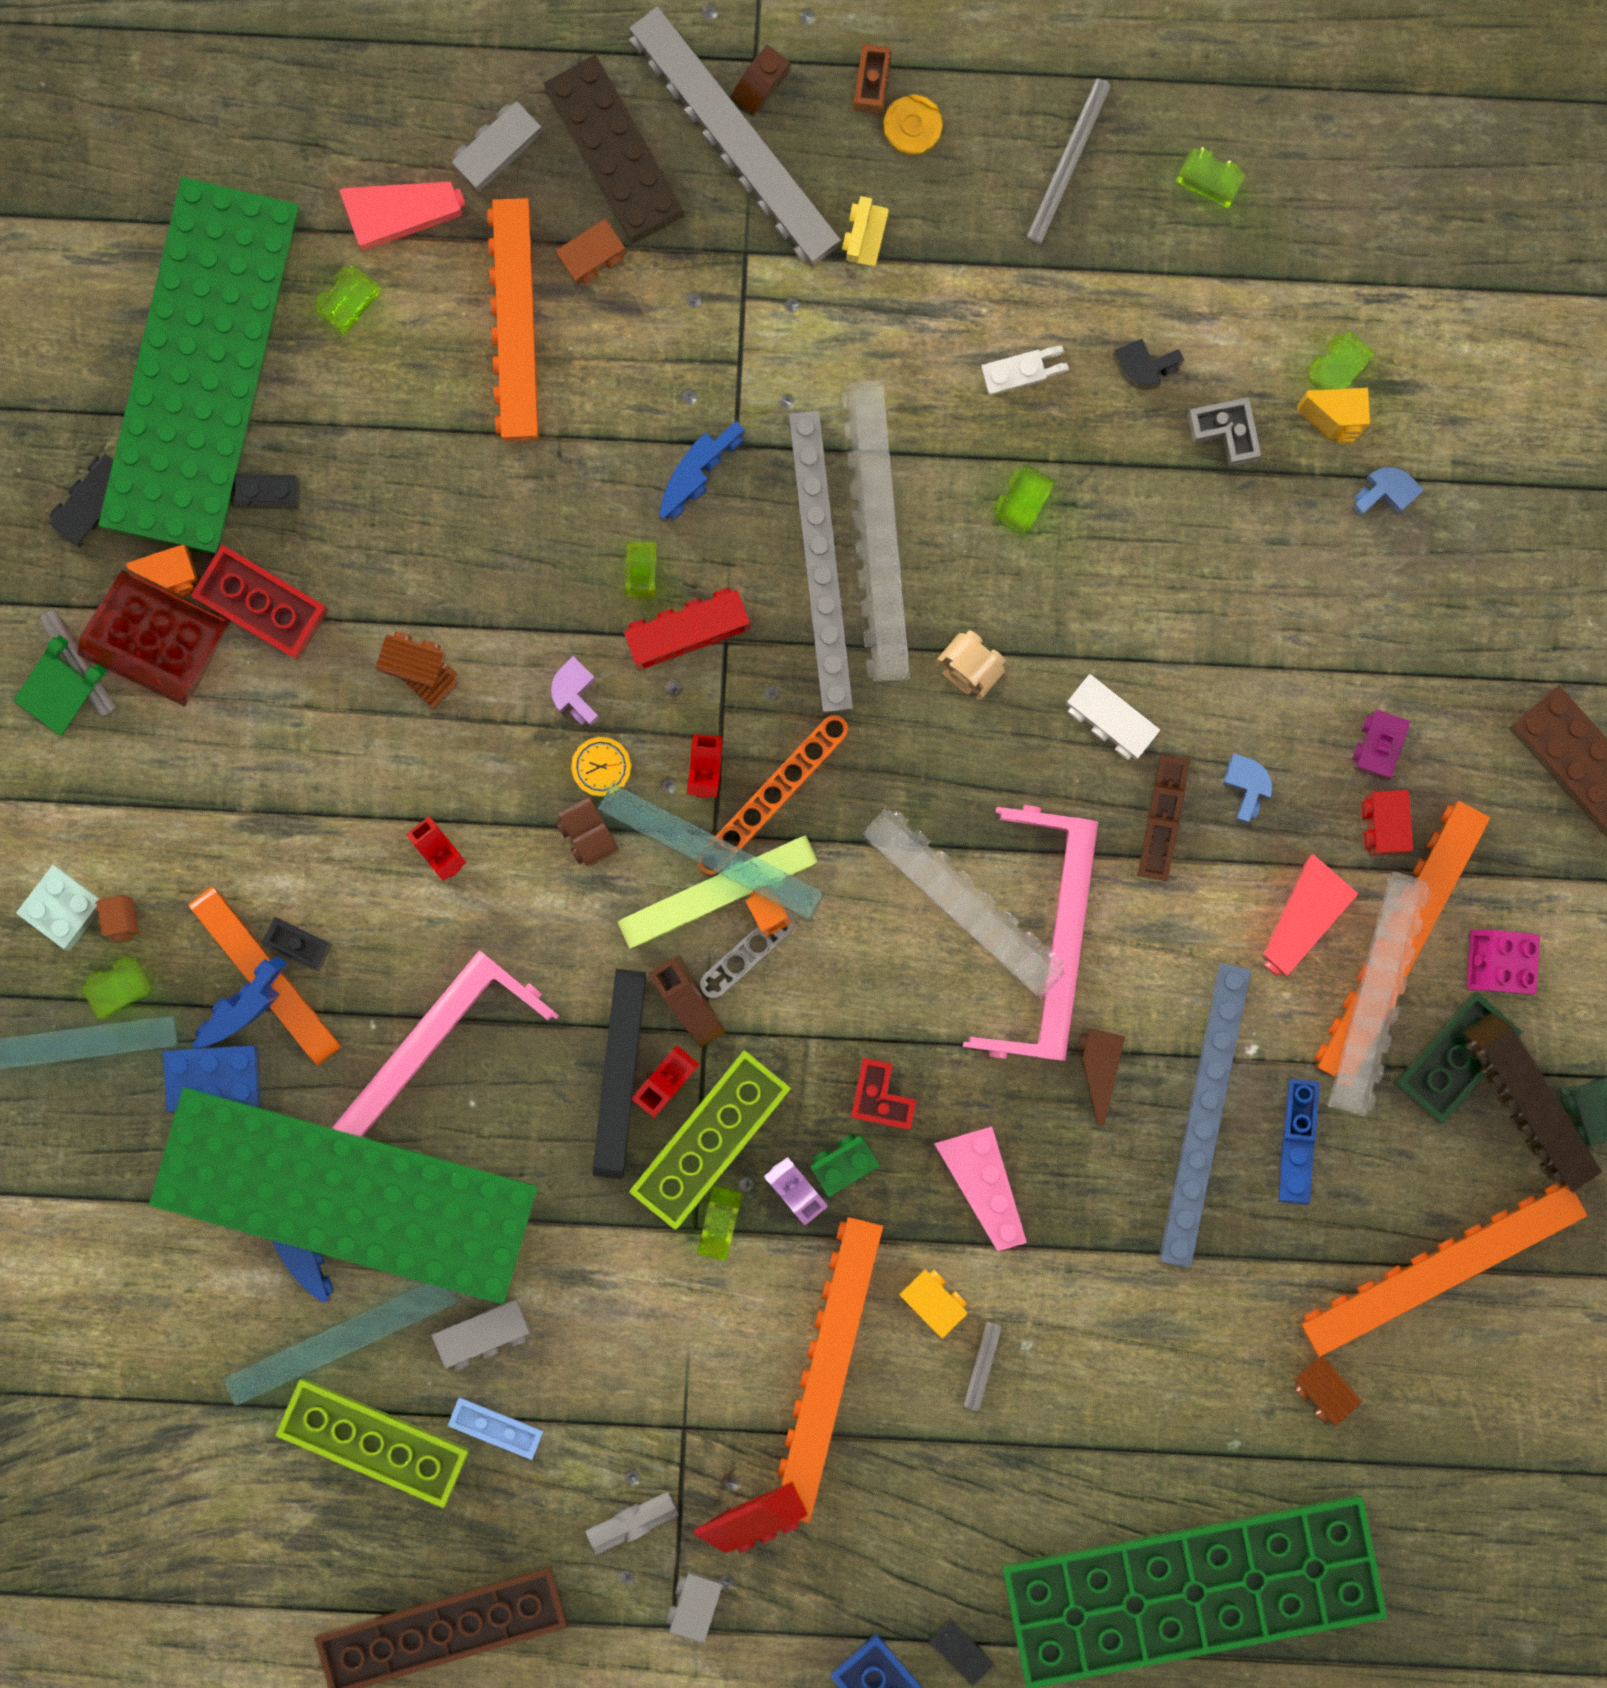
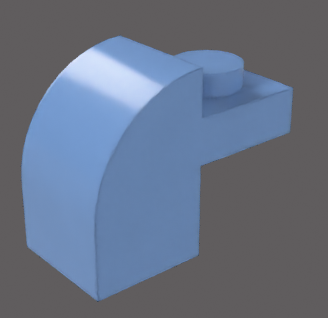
M1393 467L1381 468L1372 472L1365 479L1373 488L1370 489L1366 486L1354 497L1357 503L1352 509L1360 517L1382 497L1399 514L1421 494L1423 489L1405 471Z
M1235 753L1231 756L1222 784L1244 791L1235 820L1247 824L1251 818H1257L1261 802L1257 801V798L1269 799L1271 797L1272 783L1267 770L1257 761Z

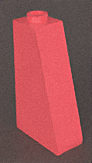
M451 182L354 187L339 190L362 251L461 217L463 214L460 207L466 205L460 188L454 190Z
M1314 854L1306 859L1262 955V958L1267 961L1264 966L1277 977L1280 973L1284 977L1289 975L1359 894Z

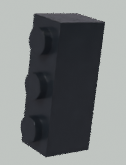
M104 454L101 458L97 456L87 468L89 471L88 475L83 481L79 479L73 484L68 492L71 496L64 504L59 503L49 516L52 518L49 524L79 548L83 545L81 541L88 532L99 524L114 461L107 454Z

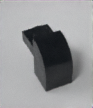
M1143 339L1118 348L1113 353L1123 378L1132 386L1145 390L1158 388L1161 384L1158 375L1162 373L1163 377L1175 374L1180 371L1178 366H1181L1184 361L1180 349L1151 360Z

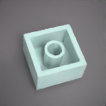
M52 865L16 914L61 948L70 951L98 915L99 911L96 910L98 906L95 902L100 900V898L61 868Z

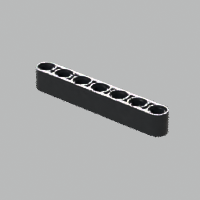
M616 968L592 1174L597 1177L623 1179L632 1106L631 1098L633 1097L646 983V972Z

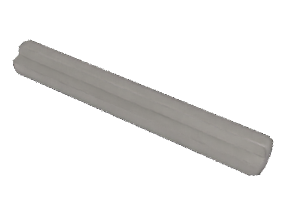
M55 611L46 612L40 617L42 625L51 639L61 635L69 641V644L61 654L68 665L85 676L90 669V665ZM99 682L89 695V698L101 716H106L115 709V704L101 682Z

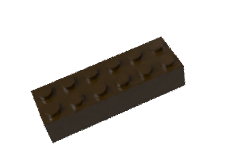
M596 54L543 83L545 92L631 245L684 217L683 208Z
M1492 1012L1463 1032L1468 1041L1465 1044V1048L1474 1060L1478 1059L1483 1065L1480 1068V1072L1489 1084L1493 1083L1498 1089L1495 1092V1096L1504 1108L1508 1107L1513 1113L1509 1117L1511 1122L1519 1132L1523 1131L1527 1136L1524 1142L1534 1156L1538 1155L1542 1160L1539 1166L1548 1179L1552 1178L1559 1188L1564 1186L1573 1193L1601 1174L1602 1170L1514 1028Z

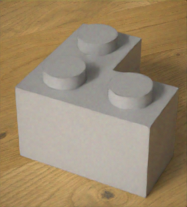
M1249 397L1189 410L1187 418L1193 444L1222 438L1228 467L1257 462L1260 459L1261 452Z

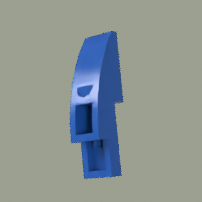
M737 421L715 440L705 432L684 455L675 469L662 499L659 516L663 522L668 518L673 521L685 510L683 505L691 498L694 501L700 498L707 491L705 485L708 484V478L702 472L705 469L708 472L712 471L722 461L719 457L727 450L733 452L744 442L742 436L745 435V430Z
M279 956L269 961L263 960L255 969L254 974L256 977L251 984L249 982L246 983L238 994L227 999L223 997L214 1005L211 1010L214 1015L209 1021H204L196 1030L195 1034L198 1037L192 1046L198 1049L212 1045L237 1033L259 1018L280 995L271 986L287 963Z
M1289 1079L1280 1154L1278 1202L1309 1205L1320 1082Z
M272 1240L280 1258L295 1279L319 1301L326 1302L331 1300L330 1293H334L329 1275L324 1276L320 1266L325 1263L323 1254Z

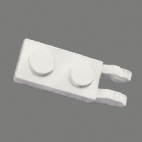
M1054 346L1040 352L1035 350L981 365L988 394L993 395L1046 380L1047 377L1068 371L1067 363L1056 364L1044 369L1042 362L1043 359L1062 354L1064 352L1063 346Z

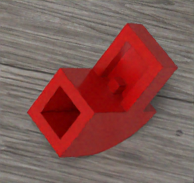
M693 734L687 795H695L698 798L717 797L723 736Z
M430 816L406 834L443 882L449 877L458 874L462 866L467 863Z
M676 1045L631 1099L655 1118L700 1064Z

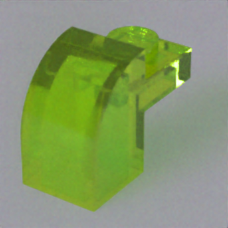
M627 542L625 597L656 598L657 542Z
M713 1186L697 1254L727 1261L743 1195L742 1192Z

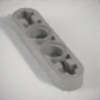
M787 912L792 923L787 926L788 929L786 931L780 929L773 934V936L778 938L774 943H772L769 936H764L759 926L750 932L704 974L700 981V988L703 994L709 998H719L792 932L794 920L791 914ZM754 936H763L767 941V947L761 953L753 952L749 946L750 940ZM732 956H740L745 962L744 969L739 973H732L727 968V962ZM722 966L725 973L733 978V980L727 983V980L723 979L719 984L721 988L719 992L714 990L708 992L706 990L708 986L706 980L709 977L712 979L719 977L721 973L716 970Z

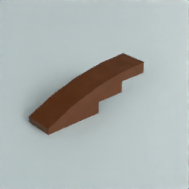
M1160 753L1138 876L1168 881L1191 761L1190 758Z

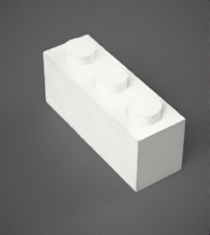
M1091 674L1087 676L1066 703V706L1070 708L1067 712L1080 723L1083 720L1087 721L1093 726L1091 732L1104 742L1108 738L1116 744L1117 747L1114 750L1126 760H1129L1131 757L1137 760L1160 731L1159 728Z

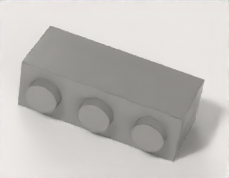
M517 101L512 106L510 104L505 105L497 113L496 117L498 119L490 126L488 124L482 126L474 135L476 139L468 147L464 144L453 154L454 160L451 162L453 168L477 193L482 191L543 134L541 126Z
M516 1299L434 1333L432 1338L445 1369L452 1366L454 1371L471 1365L469 1359L479 1354L483 1360L499 1353L497 1347L509 1343L510 1348L526 1342L525 1335L530 1334L531 1330L519 1300Z

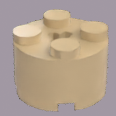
M969 630L966 634L958 633L936 659L935 664L939 667L942 663L945 667L942 674L958 689L967 695L973 691L978 694L975 699L982 700L1005 672L1003 664L1006 660L997 651H989L981 644L983 640L976 633Z

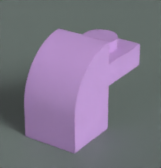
M574 656L555 674L551 685L552 698L560 713L571 706L573 709L569 713L581 725L586 721L592 726L599 719V716L581 699L580 695L595 681V678Z
M788 1157L781 1163L776 1164L764 1176L804 1225L808 1224L828 1207Z

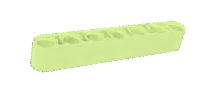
M805 835L631 914L617 923L629 949H633L745 898L760 887H769L819 862Z

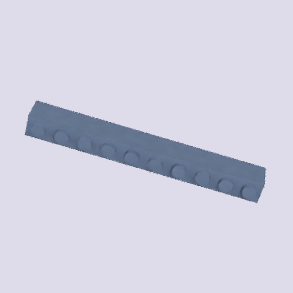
M1222 963L1218 965L1158 1259L1161 1262L1191 1268L1251 969Z

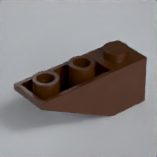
M680 955L671 958L648 973L663 999L700 1048L726 1033Z

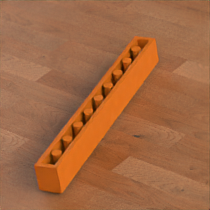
M1460 801L1455 802L1453 806L1448 804L1440 818L1444 823L1439 833L1434 831L1426 844V847L1430 849L1426 858L1420 857L1412 871L1416 876L1411 886L1406 884L1398 897V900L1402 902L1398 911L1392 910L1384 924V927L1388 928L1383 939L1378 937L1370 950V953L1374 956L1369 966L1363 964L1356 977V980L1360 981L1355 992L1351 990L1348 992L1342 1003V1006L1346 1009L1341 1019L1335 1017L1328 1030V1033L1332 1035L1327 1045H1320L1314 1056V1060L1318 1061L1315 1066L1316 1069L1346 1085L1351 1084L1490 820L1489 816Z
M1553 1183L1544 1188L1546 1194L1535 1199L1534 1195H1531L1517 1203L1518 1209L1510 1213L1505 1209L1491 1216L1492 1222L1484 1227L1478 1223L1464 1231L1466 1236L1457 1241L1453 1237L1437 1245L1438 1251L1430 1255L1426 1251L1410 1259L1412 1264L1406 1268L1401 1269L1400 1265L1386 1271L1383 1273L1385 1279L1374 1283L1372 1279L1357 1287L1359 1292L1349 1298L1346 1293L1330 1301L1332 1305L1330 1308L1322 1312L1320 1308H1316L1303 1315L1305 1321L1299 1323L1315 1355L1321 1357L1587 1217L1588 1215L1576 1193H1572L1564 1186L1559 1188L1556 1183Z
M847 1217L846 1223L840 1221L836 1239L842 1241L839 1252L833 1251L829 1269H833L834 1273L831 1282L825 1281L821 1297L827 1299L824 1311L818 1310L814 1328L820 1330L817 1341H810L807 1357L812 1358L810 1370H803L799 1387L805 1388L802 1400L796 1399L792 1417L797 1418L795 1430H788L785 1446L790 1447L788 1459L781 1458L777 1476L783 1477L781 1486L793 1482L808 1513L806 1517L799 1521L810 1523L883 1229V1225Z

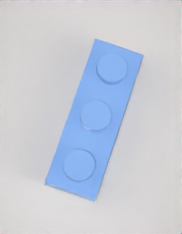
M461 1397L458 1398L448 1423V1427L531 1460L535 1455L544 1432L541 1429Z

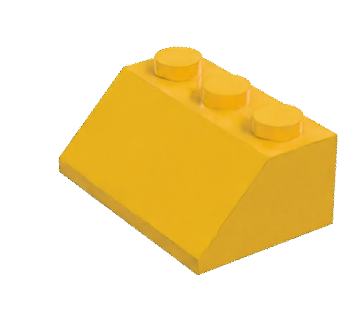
M1368 388L1310 390L1305 393L1297 405L1298 412L1328 439H1337L1338 444L1354 443L1355 438H1359L1370 425Z

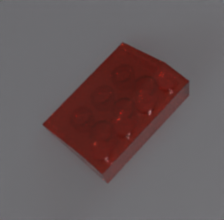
M121 570L80 635L77 655L95 664H100L102 667L185 707L198 687L229 625V621Z

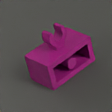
M1377 709L1372 713V716L1366 715L1361 732L1366 733L1362 744H1356L1351 759L1356 761L1354 769L1385 780L1391 779L1411 721Z

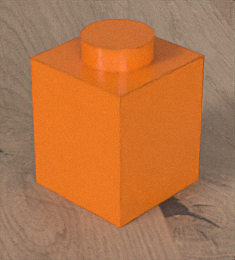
M764 886L750 893L751 898L745 900L765 937L792 923L772 886L767 889Z

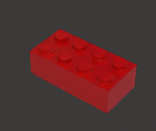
M224 545L220 546L190 595L197 602L296 661L301 657L329 611L321 603Z
M730 587L713 593L714 597L710 600L703 602L702 598L694 599L685 603V609L674 612L673 608L656 614V620L646 623L645 619H641L628 624L629 629L624 631L637 670L647 669L751 630L750 622L738 590L731 591Z

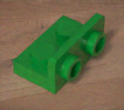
M852 1133L838 1142L841 1148L831 1154L826 1149L812 1157L814 1164L810 1168L828 1197L880 1166L862 1135L856 1138Z

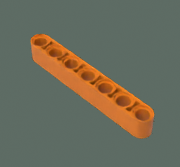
M832 715L824 719L700 852L697 863L702 873L707 876H716L721 873L847 737L848 732L847 723L842 717ZM832 722L839 723L843 727V733L836 738L828 736L826 733L828 724ZM811 744L819 745L823 751L821 757L816 760L809 759L805 754L806 748ZM790 766L800 768L802 771L801 778L795 782L787 780L785 777L787 768ZM770 788L778 789L782 795L780 801L775 804H770L764 799L765 792ZM749 810H756L761 815L760 822L755 826H749L744 822V815ZM728 832L737 833L741 838L739 845L734 848L725 846L723 843L725 834ZM708 854H715L720 859L719 866L714 870H708L703 866V859Z
M210 886L188 905L251 984L256 977L254 971L263 960L269 961L272 958L213 886ZM281 972L271 986L280 995L270 1006V1009L311 1060L319 1066L338 1051L341 1045L284 973Z

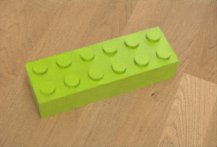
M744 1050L639 1178L629 1193L673 1229L677 1230L789 1093L791 1088Z
M304 1377L299 1380L275 1435L442 1508L447 1505L470 1452L469 1448Z

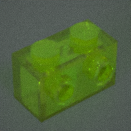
M1192 147L1176 182L1229 208L1246 174L1241 172V167L1232 162L1226 161L1224 164L1214 159L1215 155L1204 148L1197 150Z

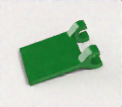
M58 635L57 638L53 637L50 640L43 656L13 701L58 735L62 736L108 670L100 664H96L95 667H90L85 676L80 674L59 658V655L65 650L69 641L63 636Z

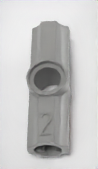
M667 1491L640 1505L637 1503L614 1514L613 1518L590 1527L585 1532L597 1555L624 1541L628 1543L649 1533L651 1528L679 1516L672 1497Z

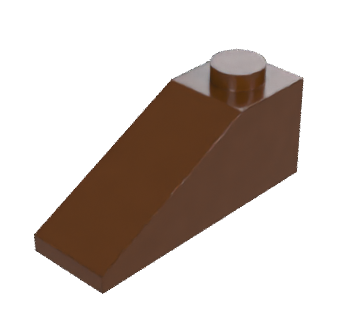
M1089 1028L1087 1034L1081 1033L1077 1050L1082 1051L1081 1060L1096 1124L1104 1125L1125 1036Z

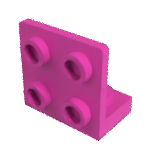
M1470 930L1466 990L1535 995L1537 993L1540 936L1500 930Z

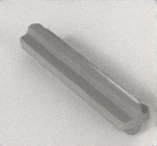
M993 1322L985 1324L964 1402L966 1409L979 1411L1002 1329L999 1324Z

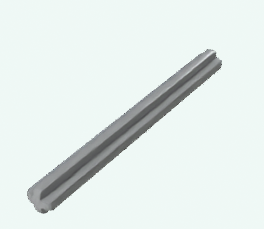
M1096 79L1029 230L1027 239L1036 244L1042 243L1109 92L1111 84L1103 79Z

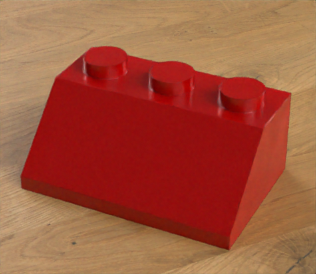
M790 1482L724 1511L693 1531L695 1536L724 1553L735 1549L742 1553L754 1547V1541L758 1539L763 1544L777 1537L776 1532L779 1530L786 1534L800 1527L798 1521L806 1517L808 1513L793 1482Z

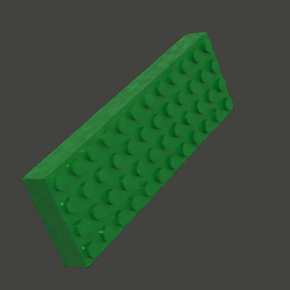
M181 177L98 526L100 530L172 547L184 544L190 551L210 556L216 555L222 545L235 489L236 474L239 473L300 214L299 204Z
M184 1086L149 1206L504 1305L537 1191V1185Z
M1359 1494L1001 1565L1026 1688H1039L1387 1619L1364 1499Z

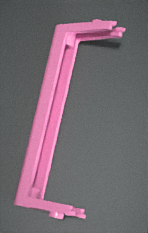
M1023 805V810L997 807L995 813L1000 814V820L1063 830L1067 833L1041 1029L1037 1044L969 1037V1042H963V1047L989 1051V1057L1007 1059V1053L1066 1061L1099 822L1041 813L1040 807Z
M479 950L332 1128L364 1137L375 1121L493 980L500 982L548 1021L552 1016L557 1019L559 1015L539 999L542 993L530 983L524 987Z

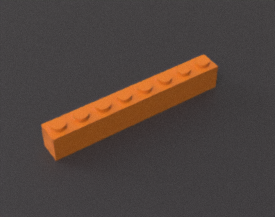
M528 198L492 200L493 208L487 209L488 227H493L494 238H488L489 256L495 257V268L489 269L490 286H496V297H491V315H497V327H492V344L498 345V356L493 357L494 375L499 374V386H494L495 404H500V416H495L496 434H501L503 442L539 440L530 202Z

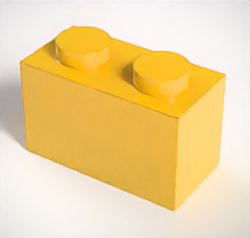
M924 1269L899 1295L943 1338L968 1314L964 1310L967 1303L955 1291L950 1295L942 1287L946 1281L934 1269L930 1273Z

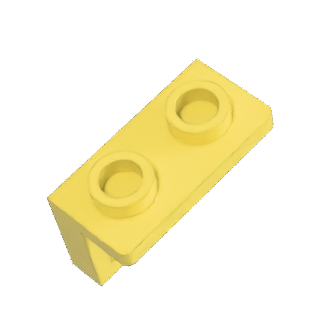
M860 196L859 204L853 203L849 221L854 222L852 233L846 232L842 250L847 251L846 261L875 267L887 221L888 209L872 205L871 198Z

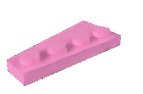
M992 1126L934 1143L996 1250L1001 1251L1027 1243Z

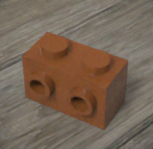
M605 218L555 252L559 261L577 286L581 283L587 285L599 276L597 272L608 266L609 269H612L624 260L622 256L626 254V249Z

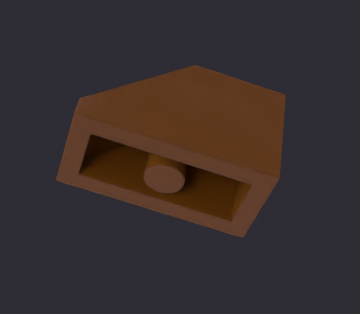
M767 44L749 65L731 94L730 99L754 116L790 72V62Z

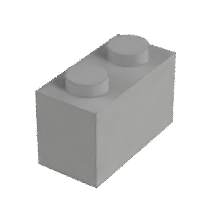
M688 1571L686 1578L680 1576L675 1594L681 1596L677 1607L671 1605L666 1623L671 1624L669 1632L704 1643L723 1582Z

